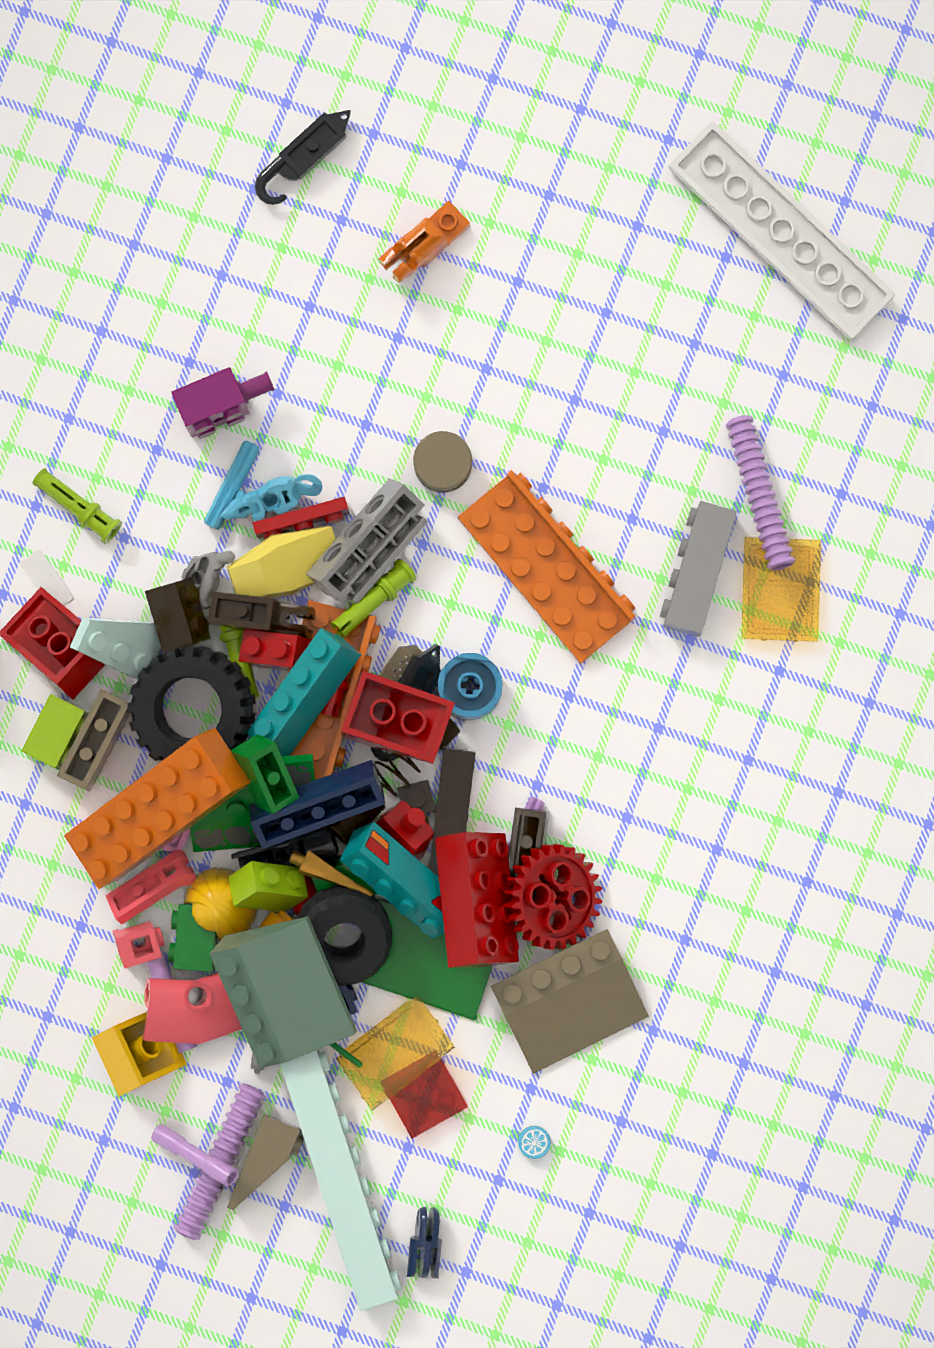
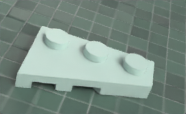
M83 618L70 648L138 680L137 675L150 664L151 660L158 656L161 645L154 622Z

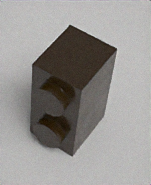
M193 577L145 591L163 653L211 639L208 621L204 617L199 600V591L195 586Z

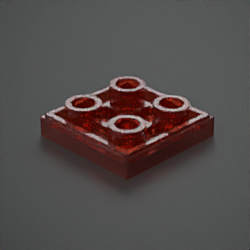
M437 1050L380 1081L411 1139L468 1108L465 1099Z

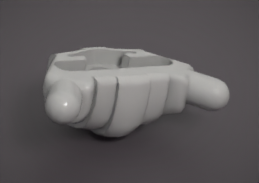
M232 551L210 552L200 556H193L187 568L183 570L182 580L193 577L195 586L199 591V600L204 617L207 621L212 592L216 591L220 584L219 575L221 569L225 564L232 563L235 559V554Z

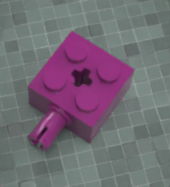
M228 367L173 390L171 394L191 438L198 436V439H202L214 434L216 427L226 423L228 426H233L244 421V416L250 413L247 404H249L248 400L275 389L267 371L240 383V380L236 381L231 367Z

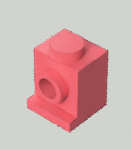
M151 921L122 930H112L124 968L162 957L159 947L165 946L160 927L154 928ZM144 937V942L141 945L133 943L135 939Z

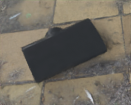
M324 827L262 849L260 845L232 853L231 859L238 858L240 868L251 861L299 867L288 861V856L290 855L291 857L294 850L304 855L310 850L326 863L340 859V851L333 831L328 827Z

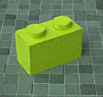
M50 694L21 752L60 770L88 712Z
M255 861L249 862L228 876L233 907L277 912L282 910L286 912L308 898L304 875L298 874L300 867Z

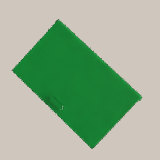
M376 899L382 904L388 915L392 930V947L385 964L381 966L375 975L367 978L362 983L475 1021L493 966L448 968L445 934L432 939L429 935L423 933L409 918L402 915L391 903Z

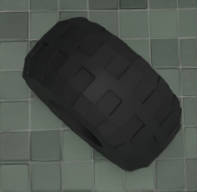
M332 886L315 893L312 898L304 903L299 915H297L296 919L309 917L338 986L355 985L372 977L389 957V951L392 947L391 924L382 904L374 896L370 897L360 891L342 886ZM340 923H350L362 930L359 939L354 944L344 948H337L329 945L324 940L326 933L333 926Z

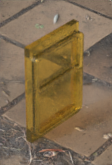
M417 996L413 1000L405 1002L345 1048V1050L362 1062V1067L358 1068L342 1055H339L336 1060L361 1094V1098L366 1101L371 1110H374L453 1050L455 1046L439 1025V1021L434 1018L421 998Z

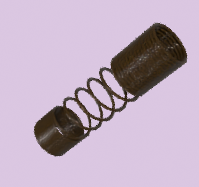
M451 718L449 719L438 752H442V749H445L451 743V740H454L460 734L459 727ZM385 751V755L394 770L380 761H374V767L378 776L383 781L381 782L382 786L392 795L398 797V794L384 779L376 764L388 769L405 784H410L392 762L388 751ZM395 754L396 756L404 760L407 764H409L412 768H414L418 773H421V770L416 766V764L411 760V758H405L402 755ZM381 805L326 827L330 828L334 835L347 845L353 831L375 820L379 813L386 809V806Z

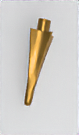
M294 850L289 862L300 867L298 874L357 890L370 897L373 896L371 890L348 878L310 850H308L306 855Z

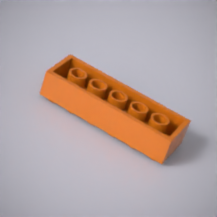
M213 728L194 736L67 832L64 837L99 890L124 877L250 784L251 781L217 729Z

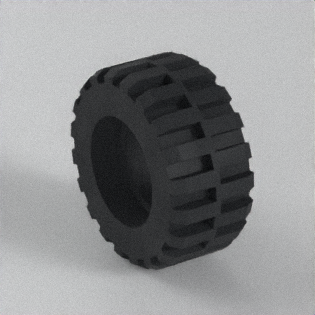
M186 646L157 656L150 661L147 667L140 671L137 675L138 680L135 684H132L129 693L132 695V700L128 703L127 713L132 715V721L129 722L131 731H136L139 737L136 741L141 748H147L150 752L149 757L155 761H163L192 739L176 733L168 724L163 710L164 697L168 689L177 681L185 678L201 679L216 691L221 703V717L215 728L230 751L247 740L249 736L247 731L255 720L256 713H253V705L256 704L255 694L251 695L249 688L252 684L248 676H243L240 671L242 668L236 661L231 662L227 659L228 655L221 651H212L209 647Z

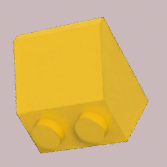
M147 1012L119 1023L92 1037L118 1097L187 1065L182 1052H178L175 1043L143 1040Z

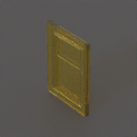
M744 537L741 639L793 641L795 643L798 641L818 642L821 540L789 539L788 547H791L793 550L790 555L795 557V563L785 569L772 571L767 568L769 560H765L764 555L766 551H763L761 548L764 543L759 541L758 537Z

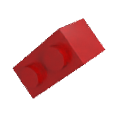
M244 630L238 661L260 668L290 671L312 640L298 635Z

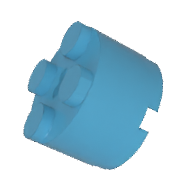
M460 654L451 659L440 672L438 678L439 697L455 702L451 714L463 720L481 719L491 714L499 704L502 696L503 683L501 674L496 665L481 654ZM468 679H473L474 684L480 686L479 690H473L471 695L466 694L465 688H461L462 684H467Z

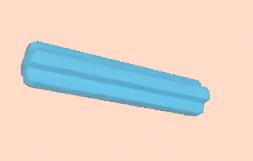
M243 441L204 519V523L207 526L216 530L221 528L225 519L221 518L220 514L226 509L230 501L235 499L236 492L240 490L259 452V447L250 441Z

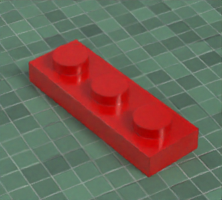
M344 496L252 522L257 539L264 538L266 540L271 535L282 534L293 529L295 531L314 528V523L325 521L326 524L337 523L344 520V515L350 514Z

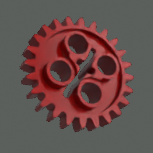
M544 844L542 849L532 848L531 856H521L524 866H513V869L518 874L517 877L507 878L513 884V889H508L504 892L512 896V901L507 902L505 907L513 908L514 911L509 915L508 920L518 921L513 930L515 932H522V940L532 941V946L554 950V948L565 949L566 944L575 945L577 944L576 937H587L583 929L584 927L594 928V924L590 920L591 916L600 915L594 909V905L601 904L603 901L595 897V893L601 891L602 887L594 886L593 883L598 879L599 874L589 873L594 864L592 862H584L586 855L584 853H575L576 848L565 847L561 844ZM556 868H557V870H558V876H557V878H556V880H555V878H554V873H555V870H556ZM534 889H535V891H536V897H535V899H534V901H533V899H532V893H533V891H534ZM575 894V901L572 904V895ZM551 915H553V923H552V925H550V916H551Z

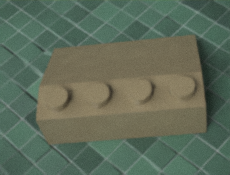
M608 929L490 986L533 1074L649 1017Z

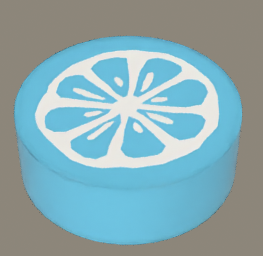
M529 1126L522 1130L518 1138V1146L524 1156L538 1159L549 1151L551 1141L545 1129L540 1126Z

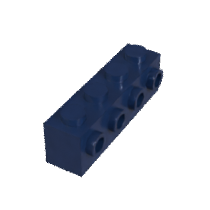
M372 760L296 787L299 799L274 814L255 806L254 803L250 804V822L262 849L386 804L383 786Z

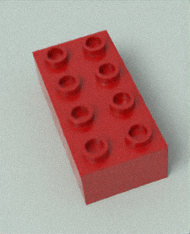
M462 832L436 837L435 845L448 968L491 967L519 962V944L516 932L513 930L515 921L508 920L509 915L514 911L513 908L505 907L507 902L512 901V896L504 893L505 890L511 889L512 885L507 880L511 876L506 833Z

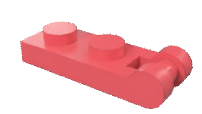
M176 850L105 895L115 920L122 925L179 887H186L194 883L196 875L192 867L187 865L189 860L185 851ZM172 870H176V871H175L174 873H172L171 875H168V873L171 872Z

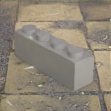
M704 501L699 502L697 509L691 507L686 526L692 528L688 539L682 537L677 556L683 559L680 569L673 568L668 585L674 588L671 600L664 599L659 616L665 618L663 627L697 637L701 636L737 511Z

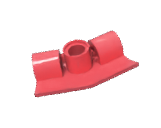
M218 972L197 980L147 978L144 1002L148 1010L143 1034L144 1041L201 1044L242 1030ZM195 987H200L202 990L201 999L191 1004L188 998L189 992Z

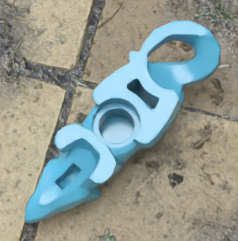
M301 474L296 478L291 476L275 477L258 489L246 494L242 490H238L235 499L230 501L226 509L220 514V517L223 519L246 518L250 514L254 521H259L265 517L266 512L275 511L276 514L280 515L298 505L301 495H319L322 492L323 485L321 480L312 474ZM303 480H308V481L312 482L313 484H312V485H309V484L303 483V482H301V481H303Z

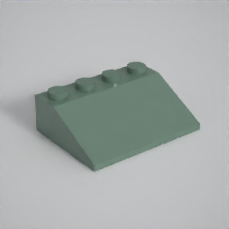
M309 917L225 935L209 953L259 1068L288 1062L356 1034L355 1024Z

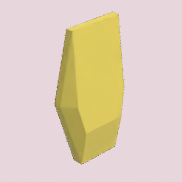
M332 526L271 535L227 566L235 594L274 598L292 595L315 584L306 573L336 540Z

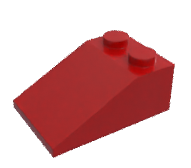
M42 587L35 592L0 630V636L72 700L105 666V664L70 648L82 620Z
M363 670L343 723L341 736L373 748L434 764L455 702Z

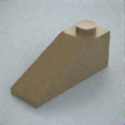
M267 1114L263 1115L227 1208L234 1210L290 1159L291 1154L298 1156L304 1141V1137L299 1136L301 1132L300 1127Z

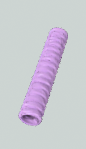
M742 415L730 419L725 426L727 430H730L728 433L729 438L733 439L731 447L736 449L734 457L739 459L736 462L737 466L741 467L739 474L744 476L742 484L747 486L745 494L750 496L747 501L749 504H752L750 511L755 514L753 521L758 523L756 531L761 533L758 538L759 541L764 543L761 548L763 551H766L764 555L765 560H769L767 568L772 571L785 569L793 565L796 560L795 557L790 555L793 550L791 547H788L790 540L785 537L787 530L782 528L784 520L779 518L782 514L781 510L776 508L779 503L777 500H774L776 493L771 490L773 483L768 481L770 473L765 471L768 466L767 463L763 462L764 454L760 453L762 446L757 444L759 436L754 434L757 430L756 426L751 424L754 419L752 416Z
M245 1083L239 1084L238 1088L241 1090L239 1094L235 1093L234 1098H236V1101L230 1104L231 1112L226 1113L225 1116L228 1118L221 1123L223 1129L217 1132L219 1138L213 1141L214 1148L208 1151V1154L216 1156L229 1165L235 1164L236 1160H234V1157L240 1153L238 1148L245 1143L242 1139L249 1134L247 1129L253 1125L251 1122L252 1118L257 1117L255 1111L262 1106L260 1100H264L266 1097L264 1092ZM202 1169L199 1171L201 1176L196 1177V1187L193 1186L191 1188L192 1196H188L186 1199L188 1204L182 1208L184 1211L183 1215L180 1214L178 1216L180 1222L173 1227L177 1233L192 1240H200L201 1235L199 1232L205 1229L204 1222L210 1218L208 1213L214 1210L212 1204L219 1199L217 1193H221L223 1190L221 1188L222 1184L205 1174Z

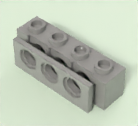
M389 478L306 575L327 595L340 602L347 598L358 603L426 525L428 521L418 515V512L425 504L404 484Z

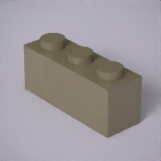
M102 689L100 690L57 774L58 777L91 792L131 714L127 713L128 702Z

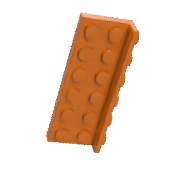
M510 470L504 479L461 513L457 519L581 664L635 619L632 611L636 608L624 594L620 597L612 589L615 583L604 570L598 572L591 564L594 558L583 545L578 548L570 538L574 535L562 521L558 524L550 515L553 510L542 497L539 499L534 497L529 491L532 485L521 472L516 475Z
M309 600L307 606L315 609V620L303 619L302 625H306L307 629L313 630L310 639L314 638L320 628L336 634L335 631L338 628L332 629L330 623L346 610ZM370 615L365 618L344 638L362 655L350 671L347 683L350 684L349 690H345L339 717L320 713L290 755L313 754L316 780L333 774L336 767L341 768L343 765L346 749L341 748L344 739L341 736V729L363 670L369 672L372 656L367 655L370 643H377L381 629L380 625H376V616Z

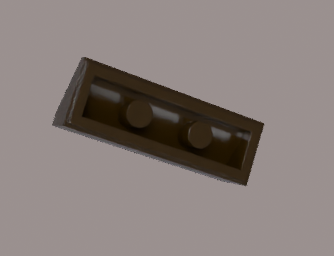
M515 807L508 855L511 877L516 878L518 875L513 869L514 865L524 866L521 859L522 855L531 856L532 848L542 849V845L546 844L550 811ZM534 889V891H533V893H532V899H533V901H534V899H535V897H536V891H535V889Z

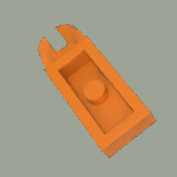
M448 200L431 217H425L411 231L401 237L394 246L390 247L378 258V261L387 271L396 262L402 260L403 262L392 271L393 279L400 283L420 266L423 268L427 266L470 227V222Z

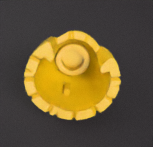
M214 867L197 874L195 882L186 889L184 904L191 903L192 916L196 923L208 931L216 932L219 941H221L225 935L249 930L251 924L255 921L257 909L233 907L228 876L235 871Z

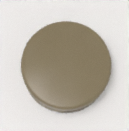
M448 431L433 432L425 436L416 446L413 455L414 471L420 483L429 490L439 493L452 492L460 488L471 474L472 454L464 439L455 433Z

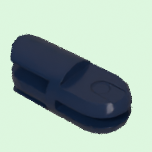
M426 1206L421 1207L417 1211L415 1235L410 1237L406 1277L415 1276L419 1247V1278L428 1277L432 1248L431 1277L439 1279L442 1239L438 1238L440 1215L435 1207L430 1208L428 1227Z

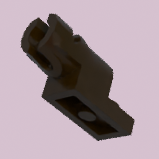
M213 591L208 623L210 625L240 628L243 630L298 635L310 639L313 630L307 629L306 625L288 623L287 619H290V615H295L300 619L315 620V609L299 604L279 602L274 598Z

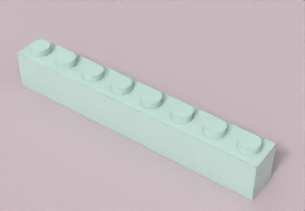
M315 1050L288 1062L280 1063L359 1310L361 1312L398 1299L397 1291L402 1289V1285L397 1271L391 1272L387 1259L392 1258L387 1240H380L377 1227L382 1226L376 1207L370 1209L366 1197L372 1195L366 1176L360 1178L356 1165L361 1164V1159L356 1145L350 1146L346 1136L347 1133L351 1132L346 1114L340 1115L336 1105L337 1102L341 1101L336 1083L330 1084L326 1071L331 1070L326 1052L319 1053V1050Z

